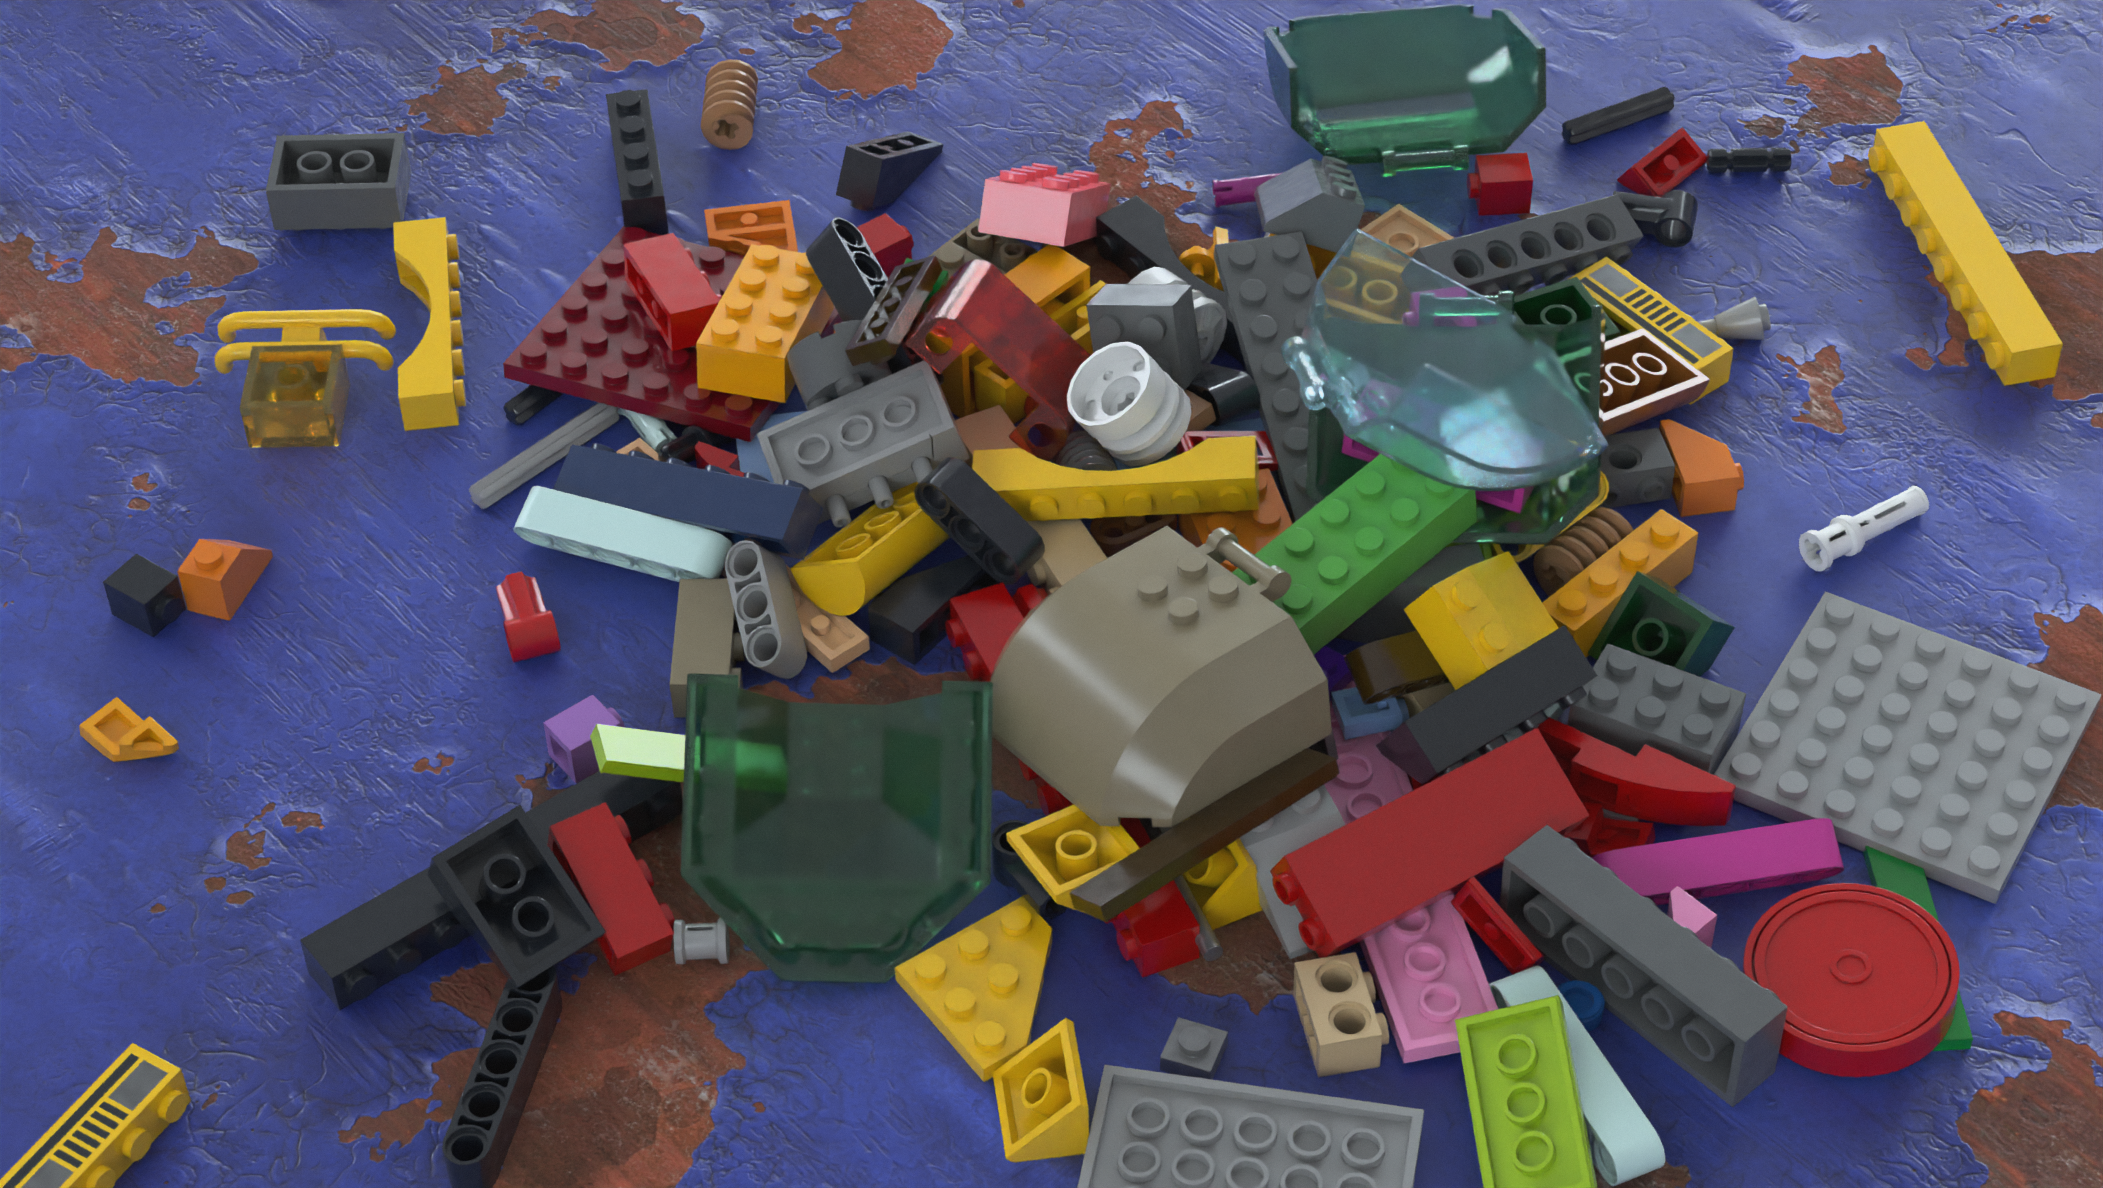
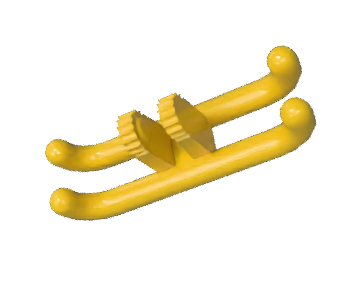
M365 309L235 312L225 316L218 323V336L223 342H233L236 338V331L241 329L282 328L281 342H240L228 344L215 354V367L220 373L227 374L232 371L234 361L286 359L291 370L301 369L304 359H313L318 369H328L330 358H365L374 361L380 370L387 371L393 367L394 360L385 347L363 340L327 341L323 328L368 327L376 330L380 337L385 340H390L395 336L396 328L387 316Z

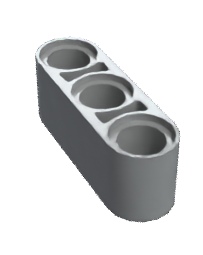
M748 540L740 541L733 545L727 553L725 571L745 656L753 666L782 679L793 678L805 666L807 651L786 564L778 554L755 542Z

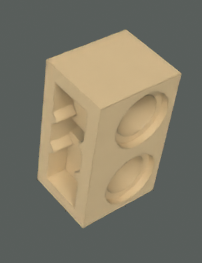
M1356 952L1295 962L1293 996L1318 1077L1380 1067L1382 1045L1389 1043L1388 1026L1383 1012L1375 1013L1372 1004L1375 1003L1376 999L1373 978L1369 971L1362 972Z

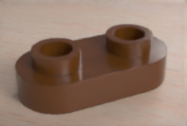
M1177 514L1094 518L1090 525V534L1105 556L1111 557L1165 526L1175 531L1177 528Z

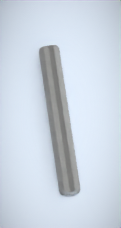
M597 402L471 485L469 488L471 500L481 509H487L567 456L572 444L582 446L618 422L620 418L618 408Z

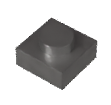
M1178 1017L1160 1056V1070L1176 1075L1212 1080L1228 1045V1032Z

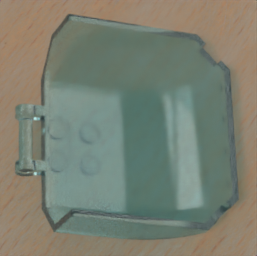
M1355 229L1317 280L1302 337H1291L1281 347V354L1286 365L1294 369L1300 382L1299 394L1308 409L1320 410L1324 407L1329 408L1338 419L1345 436L1442 484L1476 491H1504L1535 486L1576 470L1603 453L1608 446L1606 439L1554 349L1541 338L1537 339L1533 345L1530 344L1512 328L1518 319L1503 306L1360 229Z

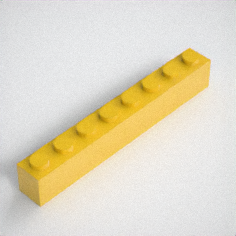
M1925 121L1876 129L1874 145L1869 149L1868 153L1870 168L1879 175L1884 184L1887 197L1890 200L1893 199L1901 213L1904 225L1910 227L1916 237L1920 252L1926 254L1934 267L1936 279L1939 282H1943L1949 292L1954 309L1960 311L1967 322L1970 336L1980 344L1985 353L1988 366L1991 369H1995L2004 386L2055 377L2063 346L2062 341Z

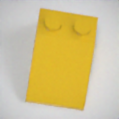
M1509 551L1466 567L1442 580L1403 609L1455 690H1458L1559 629Z

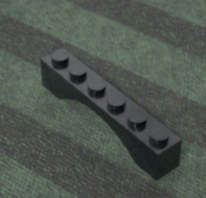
M1136 195L1096 217L1097 238L1095 243L1097 251L1104 259L1110 260L1123 270L1131 280L1147 269L1153 267L1165 268L1184 280L1188 285H1191L1192 289L1199 290L1207 298L1213 299L1226 311L1227 326L1219 349L1225 350L1247 370L1225 293L1196 277L1179 261L1169 245L1165 233L1164 216Z

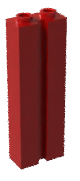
M1535 728L1285 855L1270 870L1273 876L1272 883L1278 898L1284 904L1290 905V907L1295 905L1302 916L1303 921L1299 922L1298 928L1306 946L1311 950H1315L1319 958L1330 957L1460 890L1473 876L1479 880L1502 868L1504 857L1546 825L1563 836L1573 831L1590 815L1538 728Z

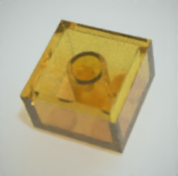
M342 344L252 346L240 403V412L249 448L340 446L350 389V380Z

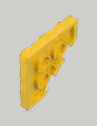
M1022 896L895 967V977L898 984L983 1082L991 1079L995 1070L1031 1043V1031L1043 988L1045 966L1053 942L1052 928Z

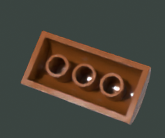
M1642 328L1533 369L1527 384L1526 399L1528 411L1534 425L1547 440L1563 448H1578L1693 402L1704 392L1710 379Z

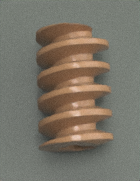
M732 59L721 61L711 67L706 75L701 130L709 143L721 149H740L748 144L753 135L758 76L756 70L746 62Z
M1598 507L1593 509L1584 518L1578 520L1572 527L1566 529L1559 537L1554 538L1547 546L1541 548L1536 553L1533 567L1539 585L1550 597L1634 531V529L1621 514L1610 508Z

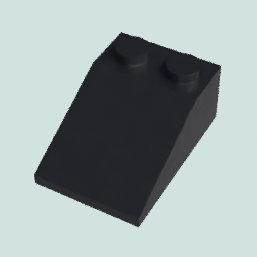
M521 805L431 858L427 876L456 919L516 989L526 985L606 934V931Z

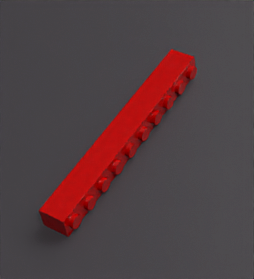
M1003 582L951 598V619L945 621V628L953 648L960 647L963 652V661L969 678L972 681L978 679L981 684L983 701H985L997 659L1013 631L1024 619ZM1018 758L1024 778L1027 781L1034 780L1037 786L1038 800L1046 816L1074 805ZM1121 818V826L1139 848L1151 842L1138 818ZM1174 880L1108 922H1105L1106 924L1113 923L1117 931L1118 946L1126 961H1134L1142 978L1199 958V948L1195 939L1200 934V925Z

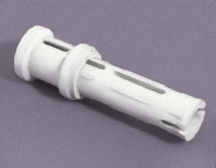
M1911 486L1908 490L1878 503L1853 517L1840 515L1832 519L1829 526L1820 531L1809 530L1801 534L1799 539L1800 553L1810 568L1815 571H1823L1831 567L1833 560L1843 555L1853 556L1861 552L1866 541L1918 515L1924 514L1929 509L1928 498L1921 488Z

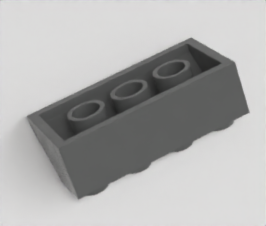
M1323 156L1322 161L1310 158L1257 186L1254 196L1263 231L1275 235L1302 231L1306 244L1349 256L1365 204L1352 170L1346 169L1348 164L1329 156Z

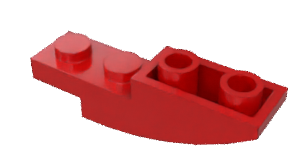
M1550 717L1537 727L1578 797L1583 802L1600 803L1603 809L1618 814L1674 825L1725 826L1730 820L1736 785L1714 774L1703 771L1646 744L1637 756L1631 755L1616 746L1609 745Z

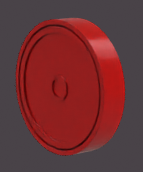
M1835 883L1814 886L1787 896L1770 907L1754 925L1745 946L1743 973L1761 987L1773 991L1781 1002L1788 1006L1779 1053L1801 1066L1821 1073L1842 1077H1871L1908 1067L1924 1058L1942 1041L1954 1018L1960 972L1957 953L1949 935L1941 924L1924 908L1902 895L1883 888L1855 883Z

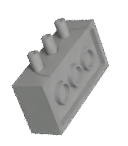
M927 359L757 433L774 483L782 484L784 480H792L805 485L810 489L809 495L823 508L818 524L831 519L835 527H845L851 521L848 511L874 500L876 506L881 509L890 507L894 502L891 492L916 481L918 483L921 482L946 458L955 457L962 461L970 458L943 390Z

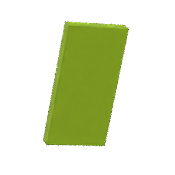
M1559 995L1455 1019L1483 1188H1598L1564 1007Z

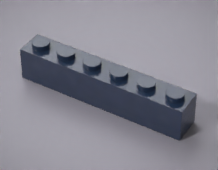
M593 443L591 448L571 445L553 490L713 530L728 538L733 545L744 540L753 541L778 555L802 560L805 557L823 508L809 495L810 489L796 481L784 480L782 484L772 483L755 473L746 472L741 477L731 475L728 471L713 465H706L705 469L694 468L690 464L676 458H667L666 462H662L634 450L625 455L597 443Z

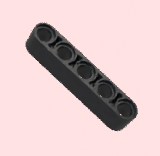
M836 217L807 248L806 256L843 322L864 320L888 278L859 229L848 220ZM912 322L908 329L909 332L902 339L895 356L887 361L892 374L927 359L941 386L944 383L942 370L914 322Z
M555 966L519 989H516L507 979L443 1140L442 1151L452 1188H492L498 1179L562 1012L563 1003Z

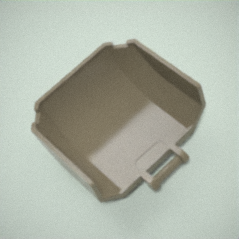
M1165 526L1085 570L1048 595L1025 616L1004 645L992 672L980 719L981 728L1099 826H1120L1121 818H1151L1152 827H1174L1234 789L1327 737L1332 732L1328 680L1292 616L1273 603V601L1281 598L1289 590L1291 585L1290 574L1277 565H1267L1238 544L1236 535L1223 527L1211 532L1206 543L1197 548L1174 530ZM1228 560L1257 582L1249 586L1220 565V563Z

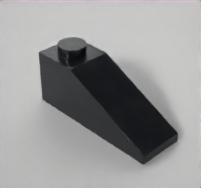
M907 131L846 146L836 195L851 200L850 205L864 211H874L875 207L893 203L942 152L944 144Z
M969 555L899 579L884 593L878 594L868 607L870 640L909 663L916 665L947 636L945 621L951 619L950 599L999 584V582L993 579Z

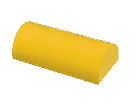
M917 481L891 492L894 502L890 507L881 509L875 503L804 557L803 560L790 568L800 589L815 605L831 614L840 616L851 615L950 538L918 505L914 494L918 484Z

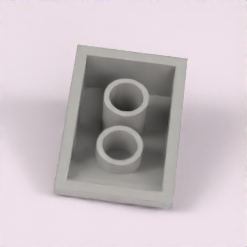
M1324 785L1240 837L1241 842L1257 867L1256 878L1259 904L1290 959L1313 950L1306 946L1299 933L1298 925L1299 922L1303 921L1302 916L1295 905L1290 907V905L1284 904L1278 898L1273 887V876L1270 870L1285 855L1345 825L1340 811Z

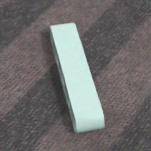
M533 486L513 528L514 532L524 540L542 547L680 582V579H719L725 566L727 553L733 546L728 538L713 530L540 486Z
M1537 965L1490 983L1489 986L1498 1009L1559 995L1564 1007L1592 1161L1606 1182L1611 1186H1616L1663 1167L1665 1164V1152L1656 1130L1546 971Z

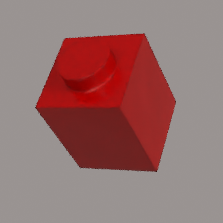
M1527 153L1476 155L1474 173L1467 174V193L1469 199L1476 200L1479 216L1530 213L1533 178Z
M886 213L857 227L887 278L890 277L896 266L904 264L906 258L912 259L914 242L909 230L905 226L897 224Z

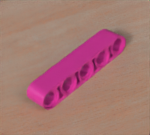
M1829 818L1804 820L1607 851L1592 857L1602 867L1611 869L1627 886L1639 895L1651 899L1656 905L1669 904L1670 891L1676 886L1693 898L1702 899L1817 881L1833 877L1844 871L1833 823Z

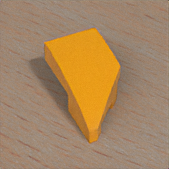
M118 697L114 698L79 725L80 736L113 762L173 754L179 749L178 741L153 718L149 716L142 720Z

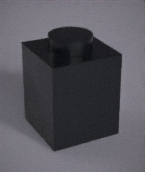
M135 554L103 581L112 615L152 637L156 636L168 624L174 622L186 610L178 576L138 554Z

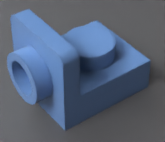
M1356 687L1331 692L1332 708L1345 740L1385 731L1393 732L1404 721L1409 719L1407 705L1403 698L1396 699L1395 697L1365 705Z

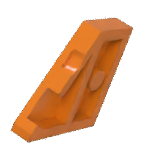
M790 200L704 210L709 247H719L724 251L744 256L751 244L759 246L771 245L778 249L798 252Z

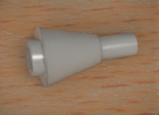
M1755 296L1715 315L1713 319L1698 322L1719 338L1764 340V331L1771 329L1766 303L1758 305Z

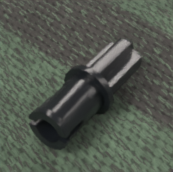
M689 426L682 432L680 437L663 445L662 452L658 454L659 461L666 462L667 458H676L690 463L696 460L694 447L699 441L719 447L731 442L734 438L703 430L699 426Z

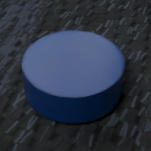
M1578 980L1568 981L1557 987L1587 1032L1594 1030L1600 1025L1603 1019L1605 1000L1597 987L1588 982Z

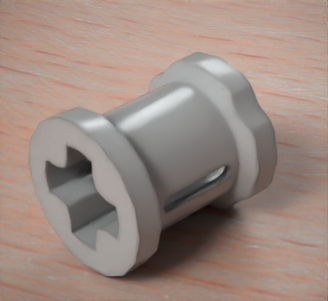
M719 917L717 923L686 924L684 920H674V956L676 964H685L686 960L718 959L720 964L729 963L730 939L727 917Z

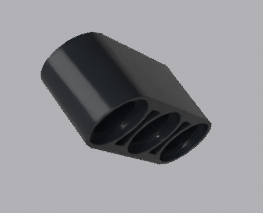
M1203 363L1202 371L1186 388L1212 404L1216 420L1210 424L1211 426H1221L1260 410L1258 388L1251 376L1245 372Z
M955 457L946 458L916 485L914 494L920 508L997 582H1003L1004 585L1016 583L1043 556L1045 544L1038 532L961 459Z

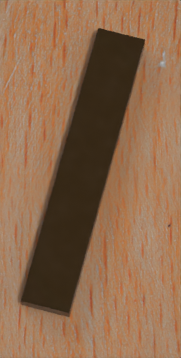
M1309 748L1302 750L1229 792L1069 892L1073 907L1104 922H1108L1337 777L1340 772L1336 758Z

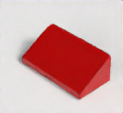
M1682 127L1630 167L1617 181L1639 195L1662 197L1704 165L1707 156Z
M1474 876L1469 879L1452 899L1453 907L1512 974L1540 965L1544 961V957L1477 879Z

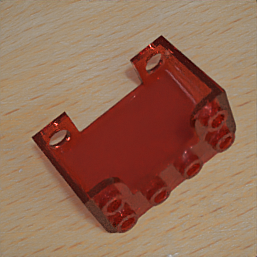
M980 259L968 261L921 307L920 313L916 315L912 322L906 344L939 374L971 342L976 345L1028 393L1024 404L1026 418L1008 437L1021 449L1049 462L1062 449L1077 423L1068 411L1067 393L1071 379L1080 365L1091 355L993 264ZM931 331L940 337H951L952 347L945 353H934L926 345L925 339L927 334ZM1032 426L1041 432L1038 447L1032 444L1028 437V431Z

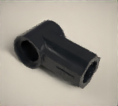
M1673 190L1667 192L1662 197L1614 191L1613 195L1618 194L1642 233L1654 235L1658 242L1668 247H1681L1691 241L1698 212V202L1690 193L1682 190Z
M1009 820L1001 823L992 833L993 874L996 880L1005 886L1013 887L1041 917H1049L1052 920L1065 913L1067 907L1057 904L1007 841L1006 833L1028 823L1020 820Z

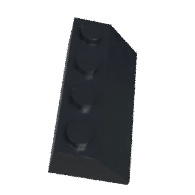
M1564 625L1404 721L1378 743L1376 747L1383 756L1423 785L1437 776L1441 777L1466 764L1464 759L1476 752H1479L1482 756L1508 743L1504 735L1518 727L1523 735L1548 719L1544 711L1558 703L1562 711L1588 695L1583 687L1597 677V674Z

